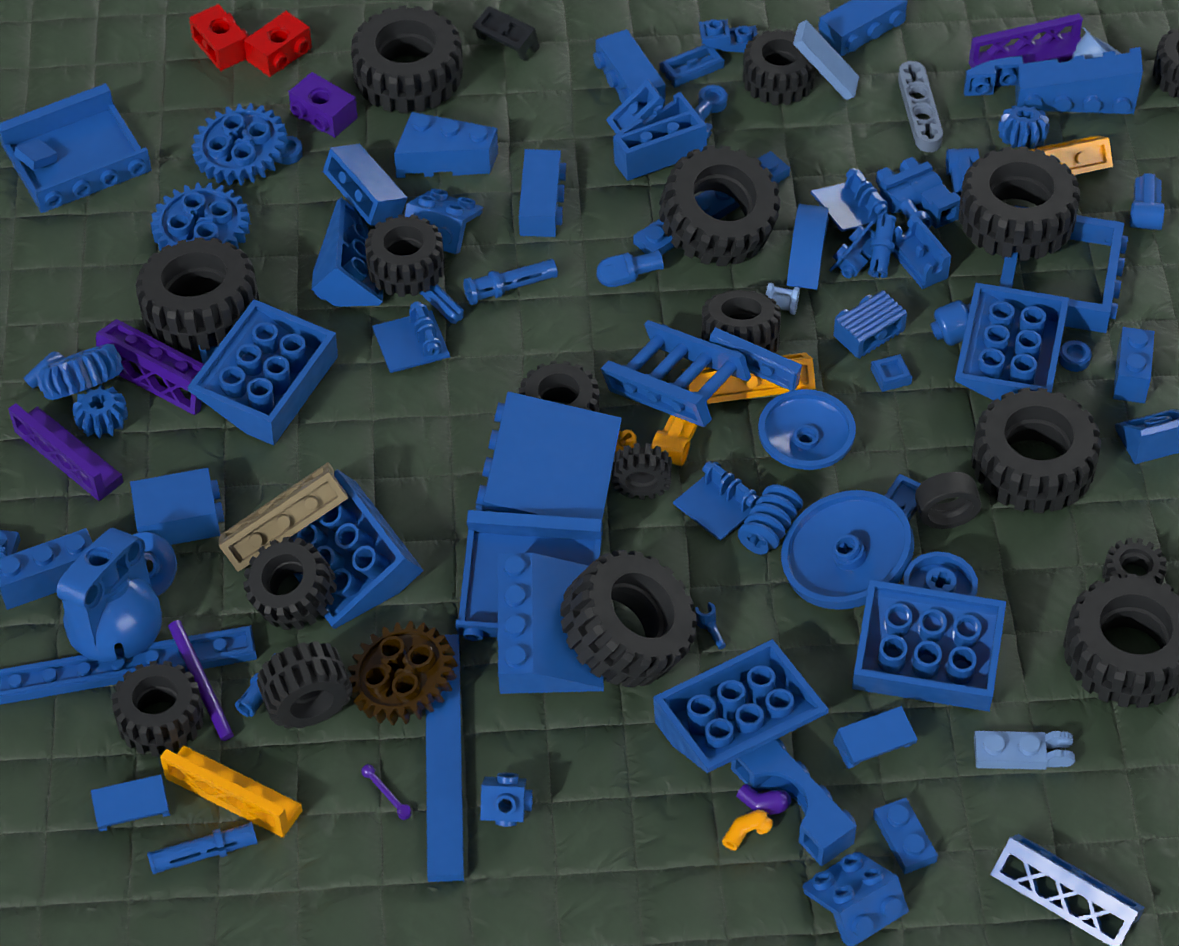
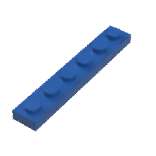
M771 151L758 158L762 162L760 166L763 169L767 167L773 175L771 182L779 183L790 176V167ZM707 190L695 197L699 207L706 214L718 220L740 207L731 196L719 191ZM660 219L633 235V243L645 254L659 250L661 255L675 247L671 243L673 237L666 236L662 228L664 222H661Z

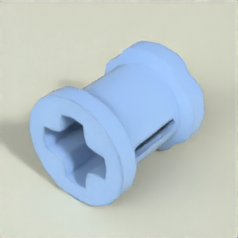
M769 282L766 291L768 298L774 299L781 310L789 311L791 315H795L800 287L787 289L775 287L774 283Z

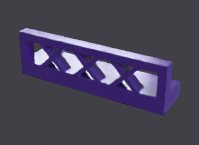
M1079 13L973 37L969 65L973 68L988 61L1022 56L1023 64L1057 59L1059 63L1068 62L1073 59L1076 46L1081 40L1080 32L1083 18ZM1072 26L1071 32L1059 34L1065 27ZM1047 32L1040 39L1032 40L1038 33ZM1020 38L1013 45L1006 46L1012 39ZM993 44L987 51L979 52L980 46Z
M118 319L96 333V347L112 344L115 345L117 352H119L124 368L119 376L193 415L201 411V400L192 393L191 399L188 400L184 397L179 387L188 391L189 384L204 364ZM129 361L138 366L142 375L135 372ZM154 374L163 379L167 388L159 384Z
M16 403L8 408L15 433L98 501H101L124 483L121 473L38 406L29 413Z

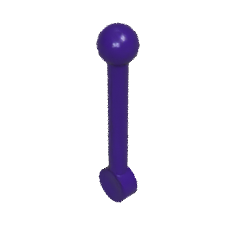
M364 765L361 770L362 775L365 778H370L394 805L399 819H409L411 816L410 806L399 802L377 777L372 765Z

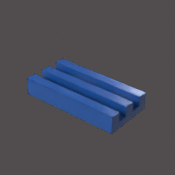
M706 45L660 62V71L662 73L666 72V78L671 80L674 88L724 68V59L715 48Z

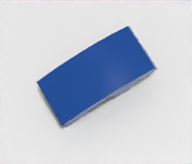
M712 19L699 22L702 44L718 50L744 53L748 41H753V37L758 34L756 26L729 28L727 19Z
M1022 56L988 61L967 70L963 91L964 96L993 95L994 86L1015 85L1018 65L1023 64Z

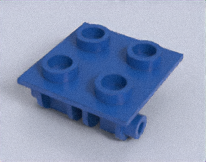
M855 168L850 169L846 173V183L815 189L810 192L820 206L829 207L828 216L841 232L856 229L860 225L863 227L868 226L873 219L875 220L874 224H877L878 215L883 214L885 220L886 214H888L886 200L881 198L871 182L866 181L867 179L864 177L863 172Z
M421 302L411 304L409 316L372 326L390 373L450 357L432 310L428 311L426 305Z
M708 461L702 469L705 476L673 501V505L721 541L745 521L760 497L755 490H750L743 485L742 480L739 478L735 479L733 473H728L722 469L718 462Z

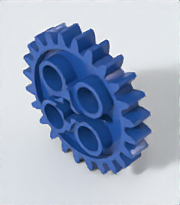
M250 103L247 109H243L241 104H238L234 111L227 106L226 113L223 115L216 111V119L206 118L207 127L199 126L200 134L193 136L195 144H192L193 157L200 172H205L208 179L215 177L218 184L226 179L228 186L234 180H238L239 184L243 185L246 178H249L254 183L255 175L258 174L265 178V170L275 171L273 162L282 163L281 154L288 152L286 145L289 144L288 134L280 116L275 117L272 109L266 112L263 105L255 110L253 103Z
M196 183L195 189L192 190L187 185H184V192L180 193L174 189V197L164 196V204H156L157 212L152 213L153 222H150L154 242L158 243L160 251L169 244L170 246L176 245L177 241L186 239L187 242L201 237L205 240H211V238L220 239L223 244L229 242L238 249V242L245 243V234L250 233L249 225L251 223L247 204H243L241 196L235 197L234 190L231 189L225 193L223 185H220L216 190L212 188V183H208L206 188H201V185Z

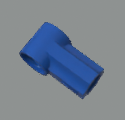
M978 148L947 149L946 173L947 176H951L952 191L956 192L960 198L965 173L979 159Z
M1144 173L1143 176L1135 179L1130 228L1161 231L1164 219V203H1161V180L1156 178L1155 174Z

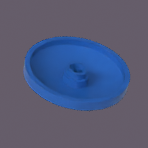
M843 491L818 500L806 508L794 520L783 541L781 551L782 567L794 591L807 602L827 609L842 610L856 608L866 603L869 579L898 584L903 578L904 572L913 558L914 535L905 513L891 499L871 491Z

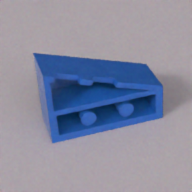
M411 112L394 152L396 178H406V174L424 173V177H434V172L451 171L453 176L490 174L498 155L497 128Z

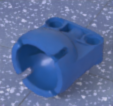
M109 528L97 538L67 569L57 585V596L62 600L64 607V628L70 644L86 658L101 662L117 660L114 648L117 643L123 645L126 658L139 655L153 644L162 626L160 601L151 587L144 556L145 542L139 537L116 528Z

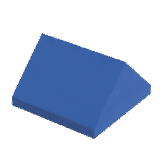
M1177 409L1115 424L1116 431L1134 464L1179 453V410Z

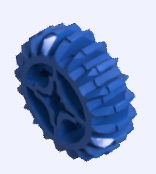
M104 344L92 347L41 368L36 373L37 384L46 399L54 400L67 397L118 376L124 369L121 363L122 359L115 345Z

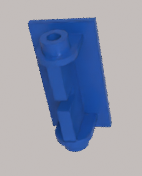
M874 219L866 228L860 225L849 237L853 243L849 247L844 243L834 254L833 258L836 262L829 269L830 272L837 266L841 269V273L845 278L850 279L859 274V271L868 262L865 257L870 259L872 256L870 243L875 237V232L870 227L874 224Z

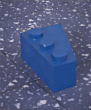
M681 92L675 94L673 101L666 106L659 105L654 108V114L645 120L639 118L613 136L614 164L627 181L674 165L681 157H687L688 152L694 149H699L702 152L703 147L707 146V125Z

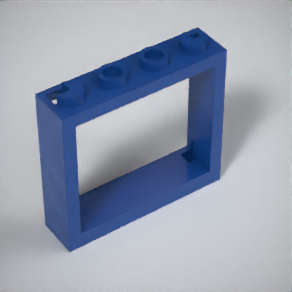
M1016 205L1014 206V207H1019V208H1029V207H1022V206H1016ZM1077 215L1074 231L1070 237L1071 240L1108 245L1111 248L1102 304L1069 299L1065 327L1106 333L1109 319H1116L1118 303H1113L1112 300L1113 298H1119L1121 280H1116V276H1122L1125 258H1121L1119 255L1120 253L1125 254L1128 236L1123 235V222ZM1012 252L1011 258L1005 257L1000 287H1013L1018 253Z

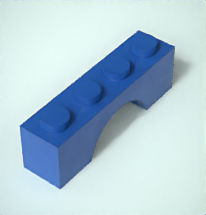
M779 738L731 761V770L744 784L750 785L757 792L785 790L798 802L805 815L800 824L798 842L821 867L854 844L857 826L853 816L847 810H841L827 788L823 785H818L810 777L806 766L800 761H795L787 753L784 743Z

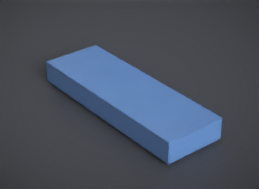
M807 20L799 23L793 43L794 46L844 99L853 98L859 80L857 73Z

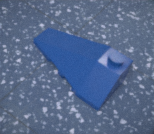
M340 198L335 205L313 270L311 290L314 291L317 297L328 301L335 307L379 306L383 302V290L380 291L376 288V283L371 282L367 269L365 240L368 238V227L365 219L343 198Z

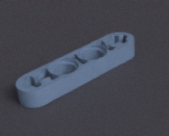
M904 62L899 68L898 83L917 148L924 152L937 151L942 145L943 130L926 70L919 62ZM911 75L916 78L915 82H912ZM912 93H920L925 97L921 99H915L910 95ZM922 113L929 115L931 118L922 120L917 118L916 115ZM929 130L930 139L925 135V131Z

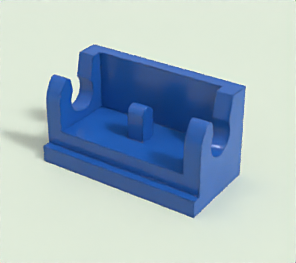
M918 216L911 218L908 223V230L905 233L897 226L893 235L892 242L895 244V248L892 254L921 289L947 279L951 255Z
M902 706L839 728L833 742L838 748L846 767L849 769L862 761L903 746L904 748L912 746L918 739Z
M161 774L91 790L97 826L100 832L106 831L107 826L159 814H162L163 817L170 816Z

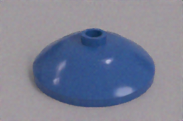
M809 389L789 391L771 400L763 409L758 424L759 439L766 452L786 466L803 470L825 468L843 459L853 446L856 432L853 415L845 404L830 394Z

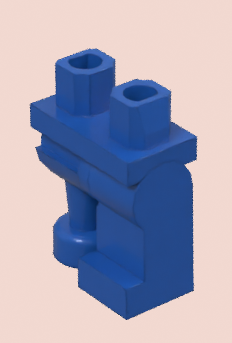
M914 157L908 158L900 164V173L894 174L888 167L877 172L876 183L880 189L881 198L887 202L889 211L891 213L902 212L908 218L907 227H909L910 219L918 216L928 229L931 225L937 229L958 220L961 199L956 192H949L943 185L939 175L932 171L933 167L928 161L920 164ZM946 210L947 215L941 217L942 211Z

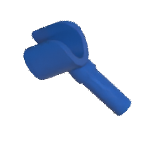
M708 602L707 614L701 613L698 607L695 608L696 623L700 628L707 629L720 650L725 648L726 644L717 629L715 605Z

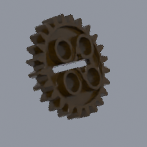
M409 621L406 629H402L399 622H397L392 632L383 627V636L380 638L371 634L370 637L373 643L370 645L361 643L360 646L364 653L353 654L352 657L357 665L348 666V670L352 675L349 679L352 684L353 692L351 697L360 711H364L367 718L370 719L374 716L380 724L386 717L391 725H395L398 717H401L404 723L408 724L412 714H415L420 720L422 719L421 710L426 708L428 711L434 712V707L431 703L434 701L443 703L445 700L441 692L452 691L448 681L457 678L453 671L454 668L458 667L453 657L455 652L444 634L440 635L435 627L429 630L425 623H421L416 628L413 621Z

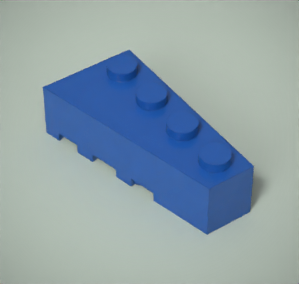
M1130 48V53L1115 55V51L1103 52V57L1085 59V55L1074 56L1068 62L1061 63L1057 59L1019 64L1015 83L1016 106L1023 107L1025 105L1029 108L1036 107V110L1055 112L1134 114L1143 74L1141 48Z

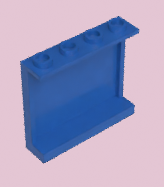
M106 83L0 123L1 145L41 213L152 171L147 148L141 149L114 106L111 91ZM39 138L58 153L57 162L32 170L14 156L15 147Z
M507 392L505 403L498 402L494 421L500 423L499 430L492 429L488 449L494 450L492 458L486 457L482 476L488 477L486 486L480 485L476 504L482 505L481 511L489 509L505 513L602 519L622 418Z
M468 510V536L459 618L455 624L457 633L463 635L464 639L471 641L483 640V637L497 638L498 641L497 554L535 553L589 566L601 556L602 519Z

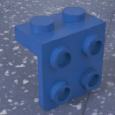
M431 189L407 203L405 217L415 215L420 220L423 218L429 220L430 225L434 224L438 228V232H441L443 251L456 255L461 251L466 223L481 215L483 207L475 204L476 201L466 197H459L457 199L448 196V192L444 190Z
M860 852L846 855L840 862L827 870L815 874L812 879L802 886L804 893L833 913L842 942L847 946L857 945L909 912L898 876Z

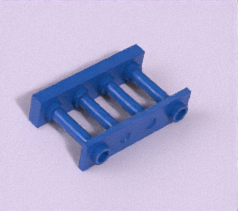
M650 320L644 323L650 341L627 365H620L608 360L601 368L610 392L701 427H705L712 420L707 400L730 376L745 381L751 378L747 360L741 352L727 349L672 329L665 324H658ZM659 349L669 352L650 374L638 372ZM682 358L693 361L674 383L662 381ZM706 367L718 370L698 392L686 390Z

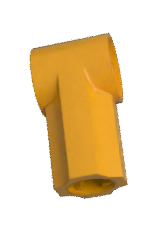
M670 415L664 429H659L655 434L651 449H654L656 446L661 447V452L666 450L669 453L668 457H671L672 464L682 467L688 456L691 439L698 425Z

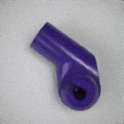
M744 784L736 795L753 811L757 809L767 812V816L784 812L791 804V796L785 790H774L760 794L750 785Z

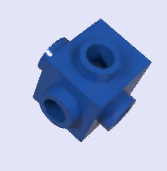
M508 772L499 773L497 777H484L481 785L480 820L496 821V824L499 826H515L517 822H523L526 811H532L533 790H526L527 778H518V774Z

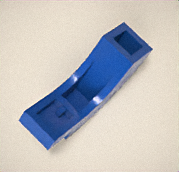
M806 204L798 205L786 286L818 289L824 241L829 221V207Z

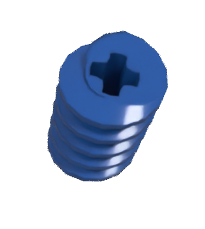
M778 484L766 487L762 492V496H760L756 505L750 511V515L747 516L744 524L738 530L740 542L747 549L758 555H765L769 552V549H776L780 543L779 539L784 537L786 534L785 530H788L791 526V521L796 518L797 511H800L803 507V501L800 496L788 487Z

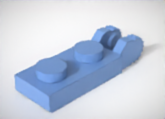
M975 731L976 767L991 769L1068 767L1075 762L1073 752H1070V750H1053L1047 753V749H1062L1072 746L1073 735L1068 733V731H1052L1047 734L1045 732Z

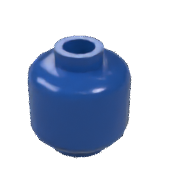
M956 300L935 310V321L930 323V326L937 341L943 338L944 342L949 346L963 341L971 306L970 303L965 305L961 300Z

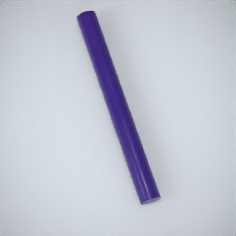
M180 620L171 622L168 628L188 671L194 676V680L198 684L201 699L221 741H227L234 734Z

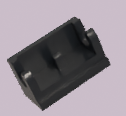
M491 6L485 9L472 26L478 38L486 40V36L518 51L519 58L524 61L528 60V48L536 52L540 47L534 27Z

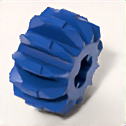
M1025 105L1023 107L1012 106L1011 109H1005L998 125L999 137L1002 138L1003 143L1011 144L1012 148L1021 146L1035 149L1036 146L1044 145V141L1049 133V118L1045 116L1044 111L1036 110V107L1029 108Z
M102 384L96 390L89 388L87 389V394H78L77 402L73 403L72 411L75 424L79 430H83L87 437L94 433L99 439L105 433L113 437L114 429H123L124 421L128 419L125 398L122 393H117L114 386L106 390Z

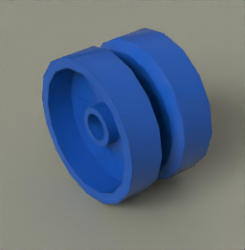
M934 551L922 554L910 562L904 572L903 585L977 596L978 578L973 568L963 558L947 552Z

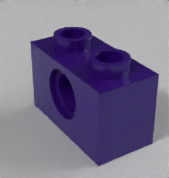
M313 72L288 91L291 112L297 118L309 122L319 131L325 132L334 138L358 118L356 97Z

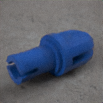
M659 250L636 257L627 252L602 260L597 267L596 275L599 282L604 286L617 287L636 282V278L640 274L659 269L662 270L664 263Z

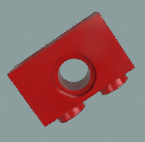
M217 4L189 17L192 39L220 71L246 60L244 39L249 37V34L245 29L239 28L230 12L226 13Z
M283 12L244 39L247 61L267 76H273L312 48L310 27L289 12Z

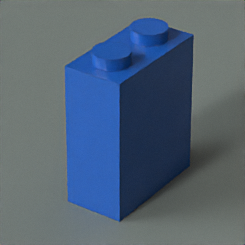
M208 468L130 482L138 533L149 532L157 534L168 541L170 545L220 536L218 523L225 520L221 502L215 503L214 501L221 499L218 481H211Z

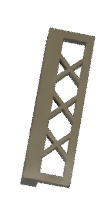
M327 462L220 534L219 547L238 572L250 564L249 560L252 556L257 557L260 554L257 550L262 546L265 548L270 547V541L275 539L281 543L283 537L293 536L348 499L347 493L334 477V469L330 463Z

